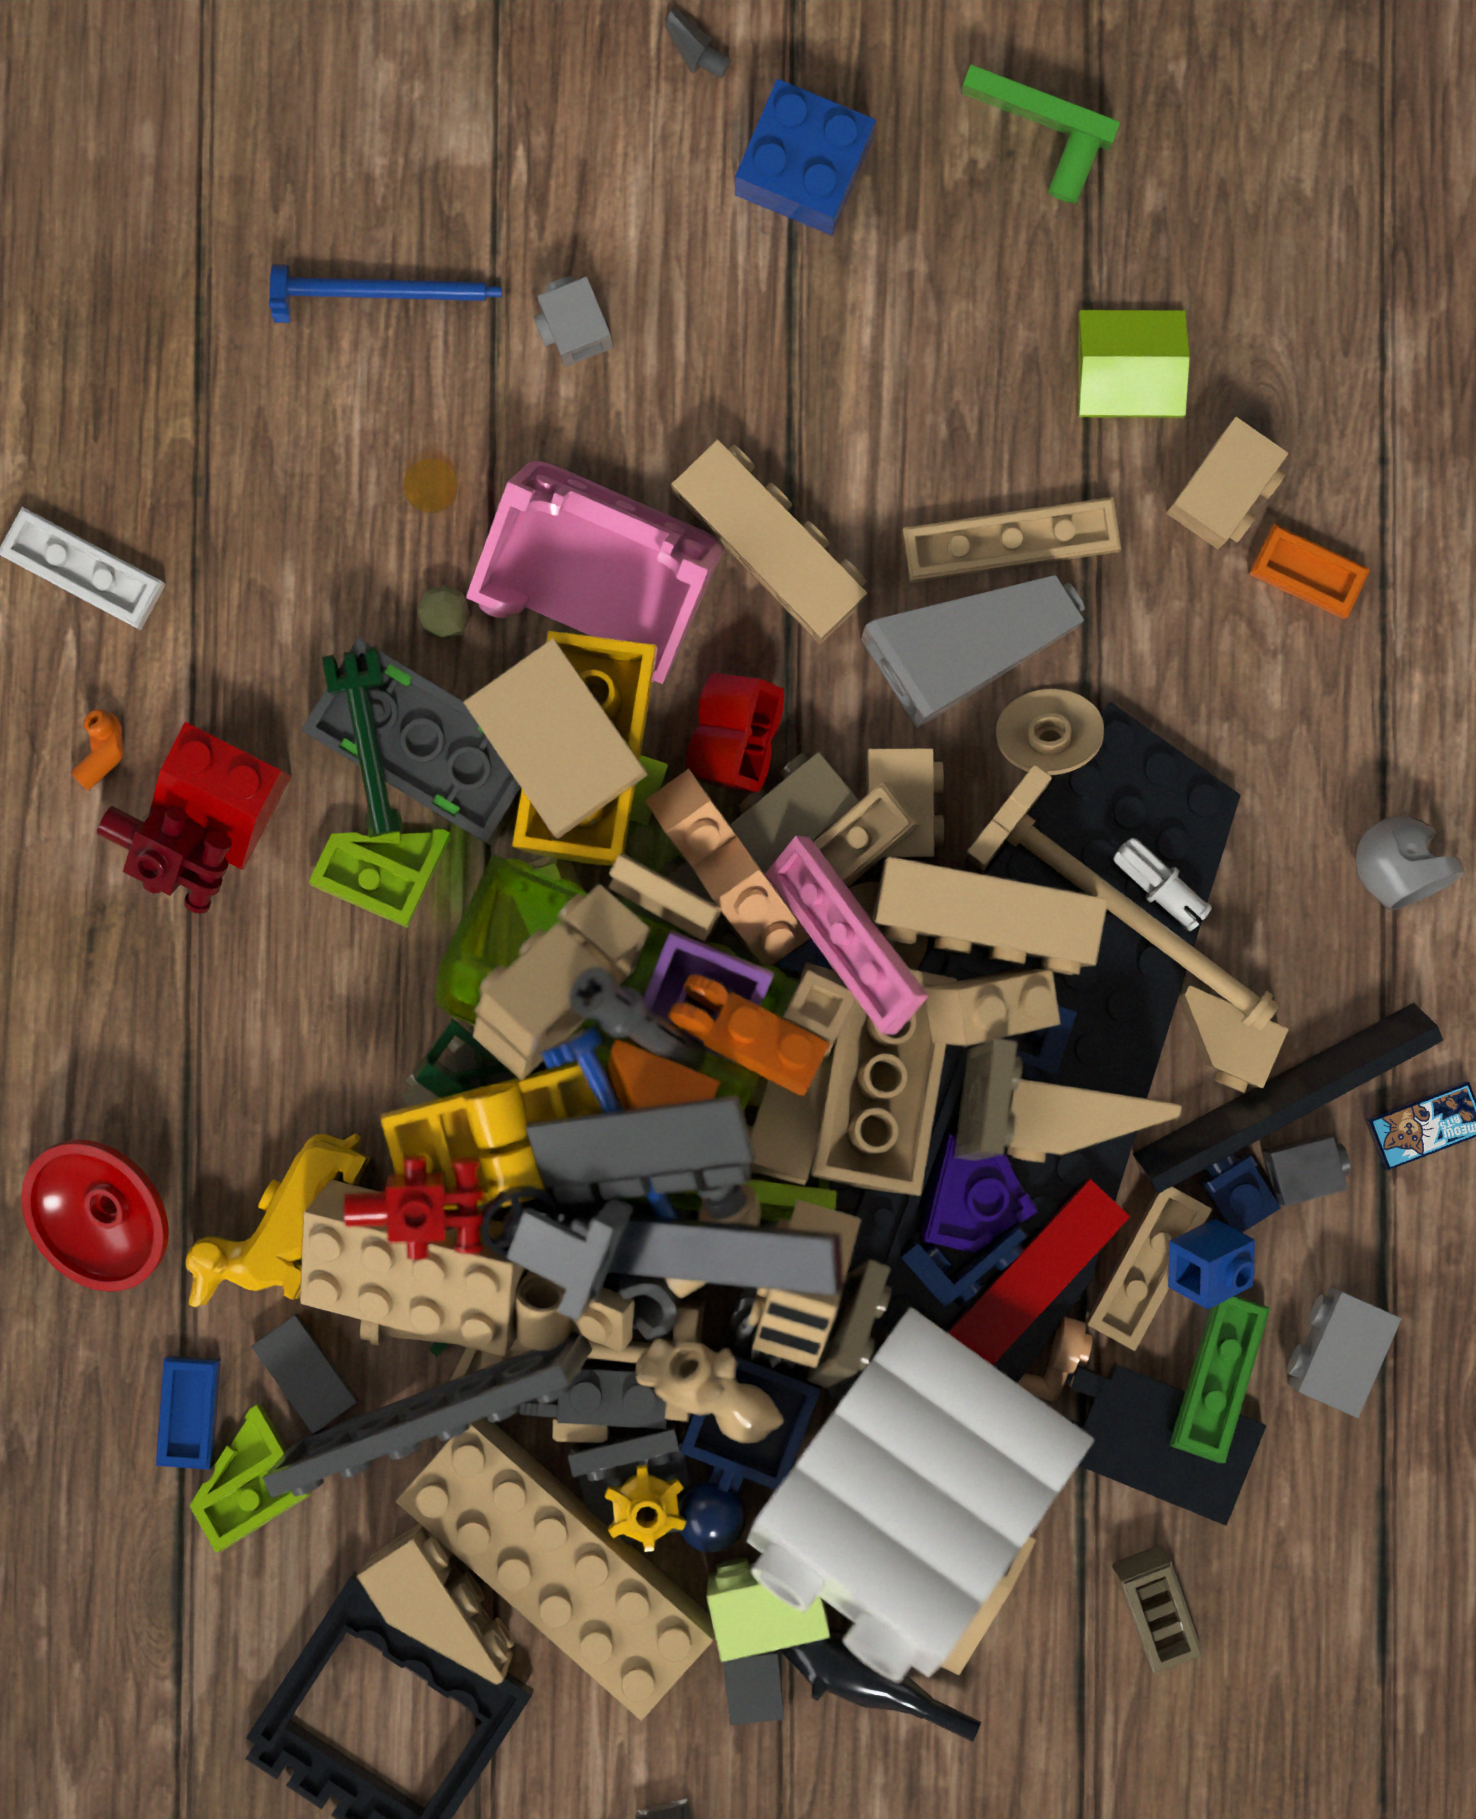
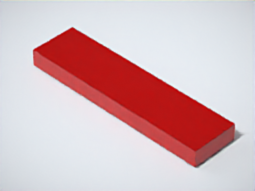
M1088 1178L1024 1247V1251L1005 1267L946 1333L993 1366L1131 1216Z

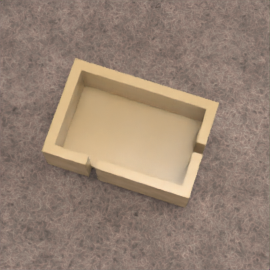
M600 884L586 897H583L581 894L574 896L558 915V919L562 922L560 925L557 923L547 933L543 929L536 931L520 949L519 954L521 957L508 969L504 965L497 967L489 974L480 987V991L483 993L481 1002L475 1010L478 1017L473 1037L521 1081L544 1060L541 1055L543 1051L565 1040L588 1018L572 1010L569 1003L572 985L580 974L592 967H601L611 973L615 984L621 987L635 972L649 928Z

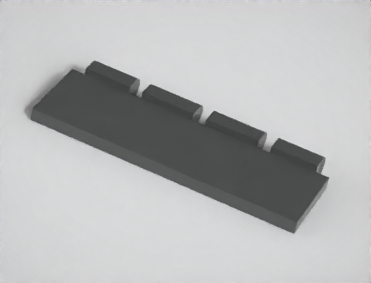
M738 1095L529 1123L526 1127L544 1188L554 1187L552 1190L556 1202L560 1206L598 1201L600 1191L605 1200H611L613 1197L620 1199L649 1195L651 1190L650 1179L653 1189L657 1194L700 1189L703 1184L701 1169H704V1178L707 1186L710 1188L744 1184L750 1180L748 1163H752L755 1159Z

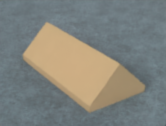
M909 969L923 989L957 981L956 978ZM857 999L855 1000L834 1043L811 1175L855 1188L921 1195L946 1044L932 1043L926 1000L896 1034H882Z

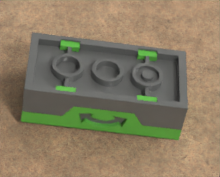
M357 638L350 651H356L360 671L368 670L365 648L372 646ZM378 650L385 685L368 688L385 782L493 847L512 816L509 812L520 796L522 788L462 700ZM345 661L342 662L338 669L339 675L347 674ZM326 688L301 731L360 766L346 692L331 695Z

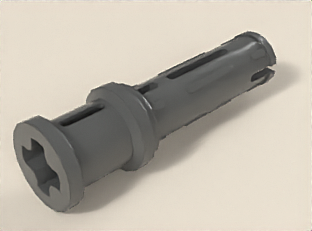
M601 967L587 969L573 983L569 994V1003L572 1010L583 1017H595L599 1020L602 1029L613 1037L629 1036L655 1055L694 1071L699 1070L706 1058V1048L701 1042L689 1037L670 1022L650 1011L646 1007L642 994L631 987L621 988L615 984L612 974Z

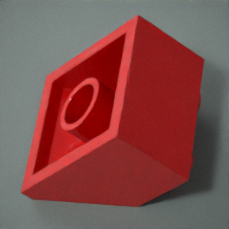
M184 722L160 769L148 817L159 805L166 809L177 807L184 810L187 814V820L207 829L206 834L211 831H220L227 834L232 840V845L225 854V857L229 864L244 870L292 776Z

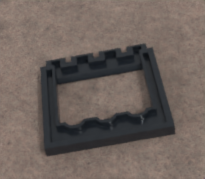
M354 1571L246 1737L255 1745L245 1759L276 1780L286 1765L295 1770L286 1786L321 1810L330 1796L333 1795L340 1800L331 1814L335 1819H452L532 1697L534 1689L508 1672L505 1679L496 1685L388 1624L358 1579V1573ZM346 1633H349L356 1639L360 1638L380 1651L382 1656L399 1667L406 1668L427 1682L429 1687L446 1698L450 1697L481 1720V1723L475 1729L470 1740L425 1808L291 1720L337 1646L342 1643Z

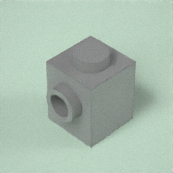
M574 276L560 278L545 287L546 293L537 296L542 313L533 316L544 345L548 346L555 343L564 368L613 349L611 334L587 276L579 280H575Z

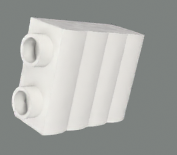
M910 1307L756 1519L747 1542L760 1551L762 1555L751 1569V1572L768 1591L799 1611L806 1612L816 1597L820 1596L855 1622L844 1638V1642L860 1660L881 1675L900 1682L912 1665L929 1678L946 1660L1095 1439Z

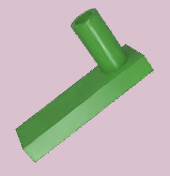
M971 64L962 86V94L1069 135L1047 193L1061 201L1077 204L1099 147L1110 150L1121 122Z

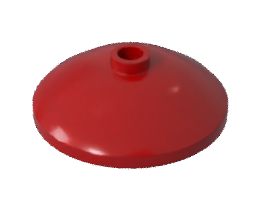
M77 1139L53 1145L39 1155L30 1165L25 1175L21 1192L24 1220L36 1247L60 1273L82 1286L99 1291L114 1292L137 1286L159 1267L168 1245L169 1229L166 1211L154 1184L130 1158L108 1145L91 1140Z

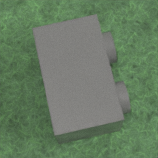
M1330 1286L1327 1295L1321 1294L1311 1309L1308 1323L1313 1327L1305 1346L1298 1344L1290 1357L1287 1374L1291 1375L1288 1385L1304 1395L1359 1418L1402 1318Z

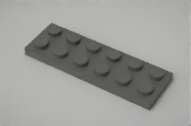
M575 1333L569 1335L556 1348L542 1351H527L320 1430L314 1434L299 1438L263 1476L265 1485L271 1498L290 1490L293 1496H301L324 1483L323 1478L338 1472H340L342 1478L354 1476L372 1465L371 1460L386 1454L389 1455L391 1460L402 1458L416 1451L421 1446L420 1441L436 1435L440 1441L452 1439L470 1428L469 1423L486 1416L491 1423L503 1420L516 1413L520 1409L519 1404L537 1398L540 1404L553 1401L570 1390V1383L582 1372L581 1367L591 1353L592 1347L586 1337Z

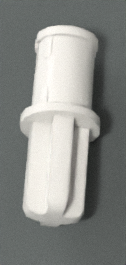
M1129 839L1115 853L1113 857L1114 862L1147 892L1145 899L1149 902L1156 900L1183 925L1187 932L1192 931L1199 923L1196 921V917L1184 906H1188L1202 920L1211 911L1212 906L1203 901L1178 877L1179 870L1176 867L1169 869L1138 839Z

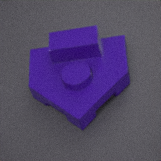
M944 1133L939 1157L935 1158L920 1202L919 1210L924 1211L925 1215L919 1239L976 1253L991 1243L994 1237L1015 1223L1023 1222L1037 1213L1038 1210L1016 1178L1005 1153L977 1161L954 1158L957 1135Z

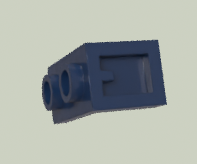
M1015 1223L951 1279L946 1276V1273L953 1266L933 1243H930L923 1249L913 1239L902 1249L900 1256L944 1308L952 1301L960 1306L981 1289L983 1284L978 1279L995 1265L999 1270H1002L1024 1251V1248L1019 1243L1027 1237V1234Z

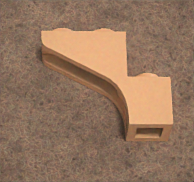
M689 769L645 800L665 833L694 869L716 905L722 909L723 914L766 969L810 939L804 927Z

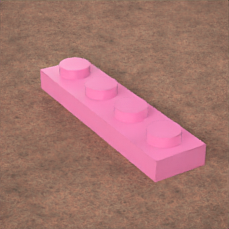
M795 836L765 875L882 1034H896L928 998V994L811 838Z

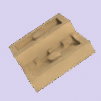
M619 855L609 873L614 878L608 888L702 941L707 940L712 935L721 916L722 909L627 855Z

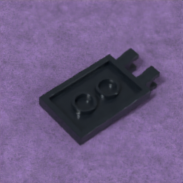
M1116 1362L1113 1363L1108 1376L1077 1365L1073 1374H1068L1065 1383L1069 1384V1387L1093 1396L1094 1400L1084 1424L1065 1416L1063 1417L1095 1439L1078 1466L1227 1526L1266 1425L1240 1413L1226 1462L1220 1464L1169 1446L1185 1394L1184 1390Z

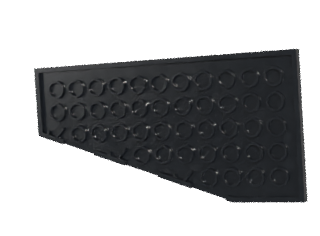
M1110 701L1101 712L1104 724V738L1097 754L1082 767L1067 773L1057 774L1028 815L1035 820L1032 826L1194 947L1202 919L1188 906H1184L1196 917V921L1199 923L1196 928L1187 932L1183 925L1156 900L1149 902L1145 899L1147 892L1114 862L1113 857L1126 841L1131 838L1138 839L1169 869L1176 867L1179 870L1178 877L1203 901L1208 903L1241 795ZM1007 842L984 874V876L1088 895L1020 843L1014 847ZM1106 909L1096 965L1080 967L1079 974L1073 975L1053 972L1057 1006L1077 1012L1057 1075L1043 1071L1040 1081L1021 1075V1079L1147 1099L1187 969ZM933 945L916 970L942 976L950 954L1001 972L1016 968L1040 969L1042 959L1026 956L1025 964L1019 963V965L987 959L989 949L971 946L970 953L958 954L934 949ZM1031 1031L997 1038L1017 1042L1016 1050L1034 1055L1037 1045L1029 1043ZM963 1084L945 1133L957 1135ZM1137 1131L1061 1155L1046 1152L1045 1162L1013 1158L1012 1155L1007 1154L1008 1146H1004V1153L1011 1163L1012 1171L1038 1210L1037 1213L1023 1222L1016 1223L1027 1234V1237L1019 1244L1024 1248L1088 1178L1099 1186L1112 1200L1116 1201ZM942 1141L937 1152L936 1158L939 1157ZM809 1173L804 1187L815 1188L816 1176ZM829 1181V1190L837 1191L835 1211L855 1216L864 1189ZM920 1202L903 1248L913 1239L923 1249L930 1244V1242L919 1239L925 1215L924 1211L919 1210ZM1003 1231L1002 1233H1000L999 1235H997L996 1237H994V1238L992 1239L993 1241H992L991 1243H993V1242H994L998 1237H1000L1005 1231ZM991 1243L976 1253L938 1244L934 1245L953 1266L946 1273V1276L951 1279ZM1100 1250L993 1364V1367L1014 1382H1019L1060 1325L1063 1316L1067 1315L1090 1283ZM900 1256L892 1279H887L885 1285L891 1287V1294L886 1309L880 1318L874 1317L873 1323L888 1334H891L911 1307L946 1332L1004 1269L999 1270L994 1265L978 1279L983 1286L973 1297L960 1306L952 1301L944 1308ZM849 1265L846 1275L857 1267Z

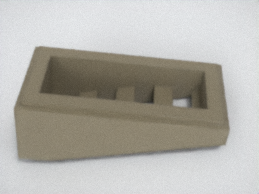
M1156 1546L1115 1562L1112 1568L1152 1673L1162 1672L1202 1656L1203 1652L1175 1570L1163 1548ZM1165 1591L1168 1594L1166 1597L1141 1606L1140 1601ZM1173 1612L1176 1617L1156 1625L1148 1626V1622ZM1182 1631L1184 1638L1156 1648L1154 1642Z

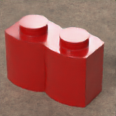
M711 673L699 698V725L694 731L686 750V770L689 769L698 781L709 785L758 793L768 774L771 761V740L779 727L783 714L784 688L759 678Z

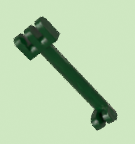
M377 646L365 648L368 670L360 671L355 650L344 652L347 674L343 675L338 674V664L334 654L322 656L328 693L334 695L346 692L369 812L365 818L370 838L388 833L403 832L399 810L390 809L368 688L385 685Z

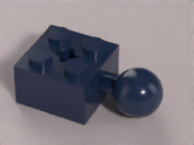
M719 1342L715 1353L718 1354L725 1349L730 1351L738 1362L735 1368L736 1374L734 1375L736 1381L740 1384H750L761 1388L773 1400L775 1407L783 1418V1422L777 1429L772 1430L764 1440L758 1443H740L722 1433L713 1413L703 1415L691 1414L681 1441L679 1453L713 1465V1469L708 1482L692 1487L681 1499L678 1513L687 1522L683 1531H679L690 1546L710 1553L728 1549L737 1542L743 1533L746 1523V1511L738 1492L744 1478L778 1490L787 1478L821 1391V1386L806 1381L807 1375L779 1364H776L771 1369L766 1360L757 1358L751 1361L750 1353Z

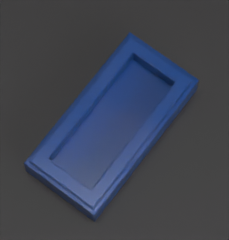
M166 1356L164 1358L156 1466L208 1470L213 1467L221 1359Z

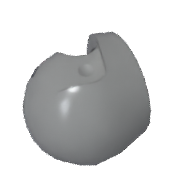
M1393 816L1375 823L1361 837L1356 851L1358 878L1366 890L1389 910H1396L1427 898L1464 876L1465 872L1460 858L1435 857L1430 854L1426 844L1437 835V832L1426 822L1410 816Z

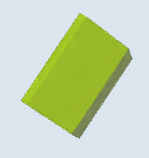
M1079 310L1078 417L1184 418L1186 416L1190 361L1186 310Z

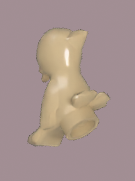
M656 1338L637 1359L635 1373L637 1374L636 1381L640 1385L655 1386L654 1391L673 1408L697 1415L713 1413L722 1433L730 1439L740 1443H758L764 1440L772 1430L777 1429L783 1422V1418L775 1407L773 1400L761 1388L750 1384H740L736 1381L734 1375L736 1374L735 1368L738 1362L728 1349L722 1350L717 1354L703 1344L694 1343L689 1340L678 1341L676 1346L673 1347L664 1339Z

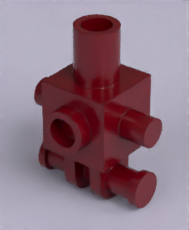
M159 805L144 822L114 806L109 807L99 823L97 834L129 850L122 872L142 881L144 889L150 893L157 894L163 892L171 896L179 885L190 889V892L186 894L184 899V905L189 911L198 914L209 911L211 906L210 898L219 892L222 885V877L225 875L228 867V860L225 854L231 848V838L220 831H211L206 834L207 829L187 820L186 812L177 807L166 809Z

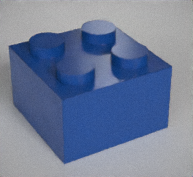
M776 79L735 175V196L832 236L872 144L876 119Z

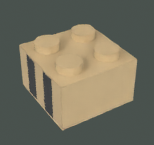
M797 1199L791 1220L780 1217L777 1228L840 1233L843 1281H845L861 1218ZM759 1288L748 1325L758 1327L752 1349L816 1368L842 1291L837 1295Z

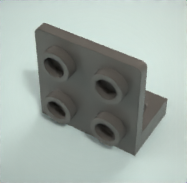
M669 1420L666 1429L637 1428L609 1435L604 1443L579 1442L571 1445L568 1459L572 1476L579 1477L585 1506L607 1527L614 1521L613 1502L605 1498L604 1494L608 1486H622L631 1476L637 1474V1466L647 1465L649 1474L664 1481L678 1478L684 1488L677 1494L678 1506L683 1496L692 1488L685 1455L679 1453L681 1438L677 1421ZM673 1528L666 1534L677 1532L679 1529ZM624 1534L619 1535L626 1544L638 1541Z

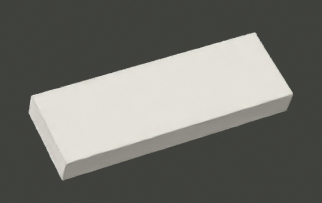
M24 507L21 508L0 546V556L139 630H142L166 586L163 581Z

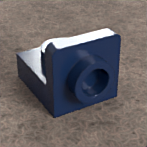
M1058 1006L1059 1025L1031 1031L1029 1043L1037 1045L1034 1055L1016 1050L1015 1057H1020L1022 1061L1021 1075L1039 1081L1043 1071L1057 1075L1077 1014L1076 1011Z
M1244 1152L1238 1156L1234 1153L1206 1168L1209 1174L1198 1180L1224 1223L1242 1233L1281 1209L1256 1169L1257 1162L1254 1157Z

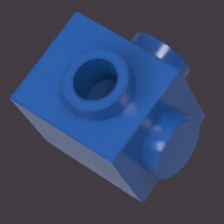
M1215 1218L1170 1240L1168 1287L1206 1309H1210L1253 1286L1255 1274V1239Z

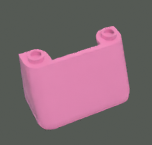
M532 461L527 463L507 482L466 598L479 603V608L483 612L497 618H508L509 614H518L525 608H528L592 637L656 645L658 650L652 682L656 681L663 684L671 671L723 552L724 544L714 535L565 469L541 461Z

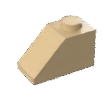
M1182 985L1178 1000L1204 1065L1218 1071L1214 1081L1242 1093H1245L1248 1085L1264 1088L1289 1029L1270 1020L1260 1031L1252 1025L1246 1027L1241 1023L1246 1014L1235 1005L1193 986Z

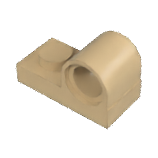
M531 1270L527 1272V1275L516 1289V1337L525 1347L537 1351L556 1348L567 1339L572 1331L581 1334L592 1342L600 1343L618 1352H622L632 1340L633 1299L624 1300L621 1294L602 1286L596 1301L578 1321H575L557 1312L566 1288Z

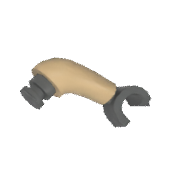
M702 1172V1187L696 1189L703 1201L699 1211L701 1221L759 1226L761 1207L753 1188L741 1184L710 1188L707 1186ZM619 1273V1292L623 1299L626 1300L638 1296L634 1304L633 1329H638L647 1340L661 1337L668 1333L675 1325L677 1319V1296L683 1298L708 1283Z

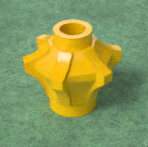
M647 1465L637 1466V1474L631 1476L622 1486H608L604 1494L605 1498L613 1502L614 1521L609 1525L608 1532L613 1538L624 1534L643 1542L645 1552L654 1551V1541L673 1528L683 1531L687 1521L678 1513L677 1494L684 1489L678 1478L664 1481L649 1474Z

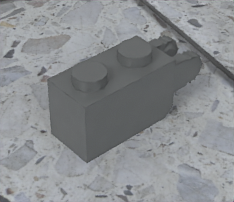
M585 1361L581 1367L582 1372L572 1380L569 1385L570 1390L565 1395L559 1397L558 1400L540 1404L537 1398L519 1404L520 1409L516 1412L519 1415L557 1417V1423L666 1429L668 1419H665L667 1402L654 1391L655 1386L640 1385L636 1381V1363Z

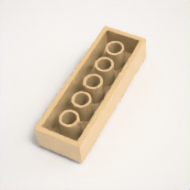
M487 1416L469 1423L470 1428L467 1431L446 1441L408 1484L395 1502L642 1721L714 1641L715 1631L711 1615L630 1543H625L619 1536L613 1538L608 1532V1527L586 1508L582 1500L494 1422H489Z

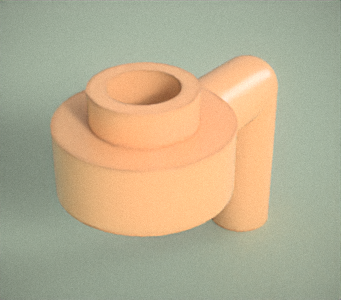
M1063 1316L1062 1322L1054 1333L1049 1352L1048 1367L1044 1377L1025 1372L1017 1384L1037 1398L1047 1401L1057 1400L1061 1395L1068 1374H1073L1077 1365L1084 1367L1089 1359L1093 1337L1085 1333V1322Z

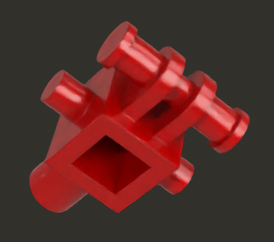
M406 1156L403 1158L404 1174H388L386 1192L344 1194L345 1227L387 1226L388 1243H406L407 1259L423 1260L429 1258V1242L445 1241L446 1227H457L455 1252L473 1254L483 1251L479 1225L482 1224L483 1210L477 1208V1202L485 1199V1188L478 1185V1168H480V1159L458 1158L452 1160V1168L455 1169V1185L445 1186L444 1172L427 1173L425 1156ZM457 1203L458 1209H446L445 1204Z

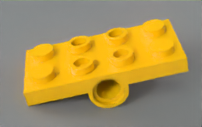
M574 1062L527 1075L522 1081L519 1078L384 1113L381 1114V1121L396 1174H404V1157L422 1155L426 1157L427 1173L444 1172L445 1186L455 1185V1169L452 1168V1160L458 1158L480 1159L478 1185L485 1188V1199L477 1202V1206L488 1204L500 1192L516 1186H533L544 1191L546 1190L543 1186L526 1131L529 1123L601 1114L604 1112L579 1063ZM519 1197V1200L522 1203L534 1197ZM508 1201L501 1206H509L511 1203ZM457 1203L445 1204L446 1209H458Z

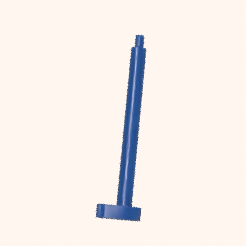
M272 264L269 308H271V317L274 319V323H290L291 296L486 301V297L502 298V287L486 286V282L291 277L289 265Z
M596 1026L582 1030L541 1053L548 1068L557 1067L566 1061L571 1062L577 1059L603 1112L624 1111L593 1049L603 1042ZM650 1179L651 1190L646 1197L657 1217L679 1218L667 1193H655Z

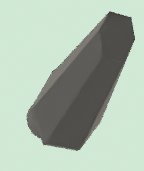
M672 7L666 20L665 28L690 72L694 73L699 67H702L722 79L730 66L731 59L712 49L711 43L713 38L705 34Z

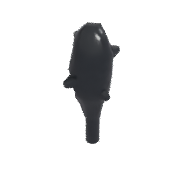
M829 1628L830 1638L779 1649L812 1686L811 1698L817 1701L826 1692H829L861 1707L894 1710L911 1714L921 1719L924 1718L971 1742L974 1741L978 1733L981 1721L933 1699L928 1692L906 1673L901 1681L897 1682L881 1675L865 1664L846 1646L844 1638L848 1634L846 1631Z

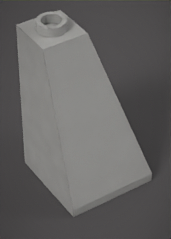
M1053 575L875 619L865 625L861 642L918 729L1077 629L1084 622L1080 612L1085 609V606L1079 594L1069 582L1062 585L1057 576Z

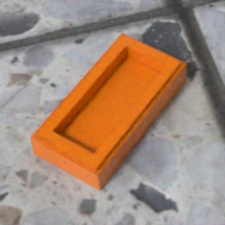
M1273 524L1252 565L1249 575L1333 615L1346 619L1349 617L1371 569Z

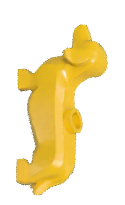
M357 1133L345 1140L327 1134H315L310 1137L296 1155L282 1183L273 1179L266 1188L258 1208L266 1211L251 1238L238 1242L220 1236L206 1235L198 1239L188 1251L185 1260L186 1269L194 1278L188 1305L192 1308L206 1305L224 1279L253 1291H260L278 1285L282 1286L284 1296L291 1300L300 1298L302 1266L299 1265V1261L302 1260L304 1212L330 1180L338 1181L342 1173L343 1181L351 1185H359L372 1158L355 1151L361 1143V1137Z

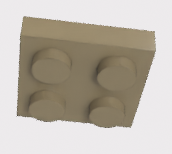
M995 1038L967 1050L954 1158L977 1161L1004 1154V1146H1010L1015 1131V1115L1009 1112L1011 1090L1015 1091L1018 1088L1022 1073L1021 1058L1015 1057L1017 1042Z
M869 1260L846 1275L844 1289L841 1292L838 1307L817 1367H810L806 1381L828 1388L856 1374L858 1369L864 1370L867 1366L874 1348V1339L868 1337L874 1317L880 1318L884 1313L891 1294V1287L885 1285L890 1270L889 1267Z

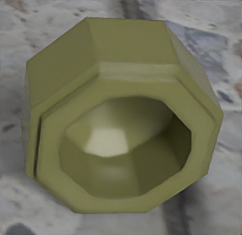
M446 584L427 590L417 608L424 630L443 640L463 634L472 617L465 594Z

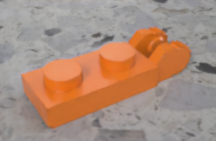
M696 974L688 976L683 986V990L686 991L685 993L695 1001H699L700 1004L720 1014L714 1023L704 1011L698 1008L695 1009L687 1003L676 1002L668 1014L671 1022L680 1027V1029L682 1028L691 1035L705 1041L704 1046L800 1096H804L830 1043L733 992L729 995L722 985L713 980H708L707 977Z

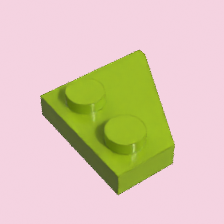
M433 829L431 833H388L372 838L369 835H360L358 832L331 833L309 879V884L408 928L451 838V834L444 829Z
M255 1405L249 1409L244 1417L247 1419L232 1444L226 1446L215 1464V1471L209 1481L202 1484L189 1505L215 1553L224 1551L312 1495L310 1491L295 1497L290 1490L271 1498L263 1476L288 1449L263 1405Z

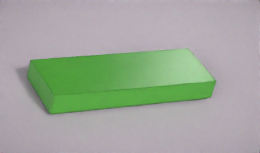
M1235 1295L1210 1308L1169 1446L1220 1464L1226 1462L1270 1307Z

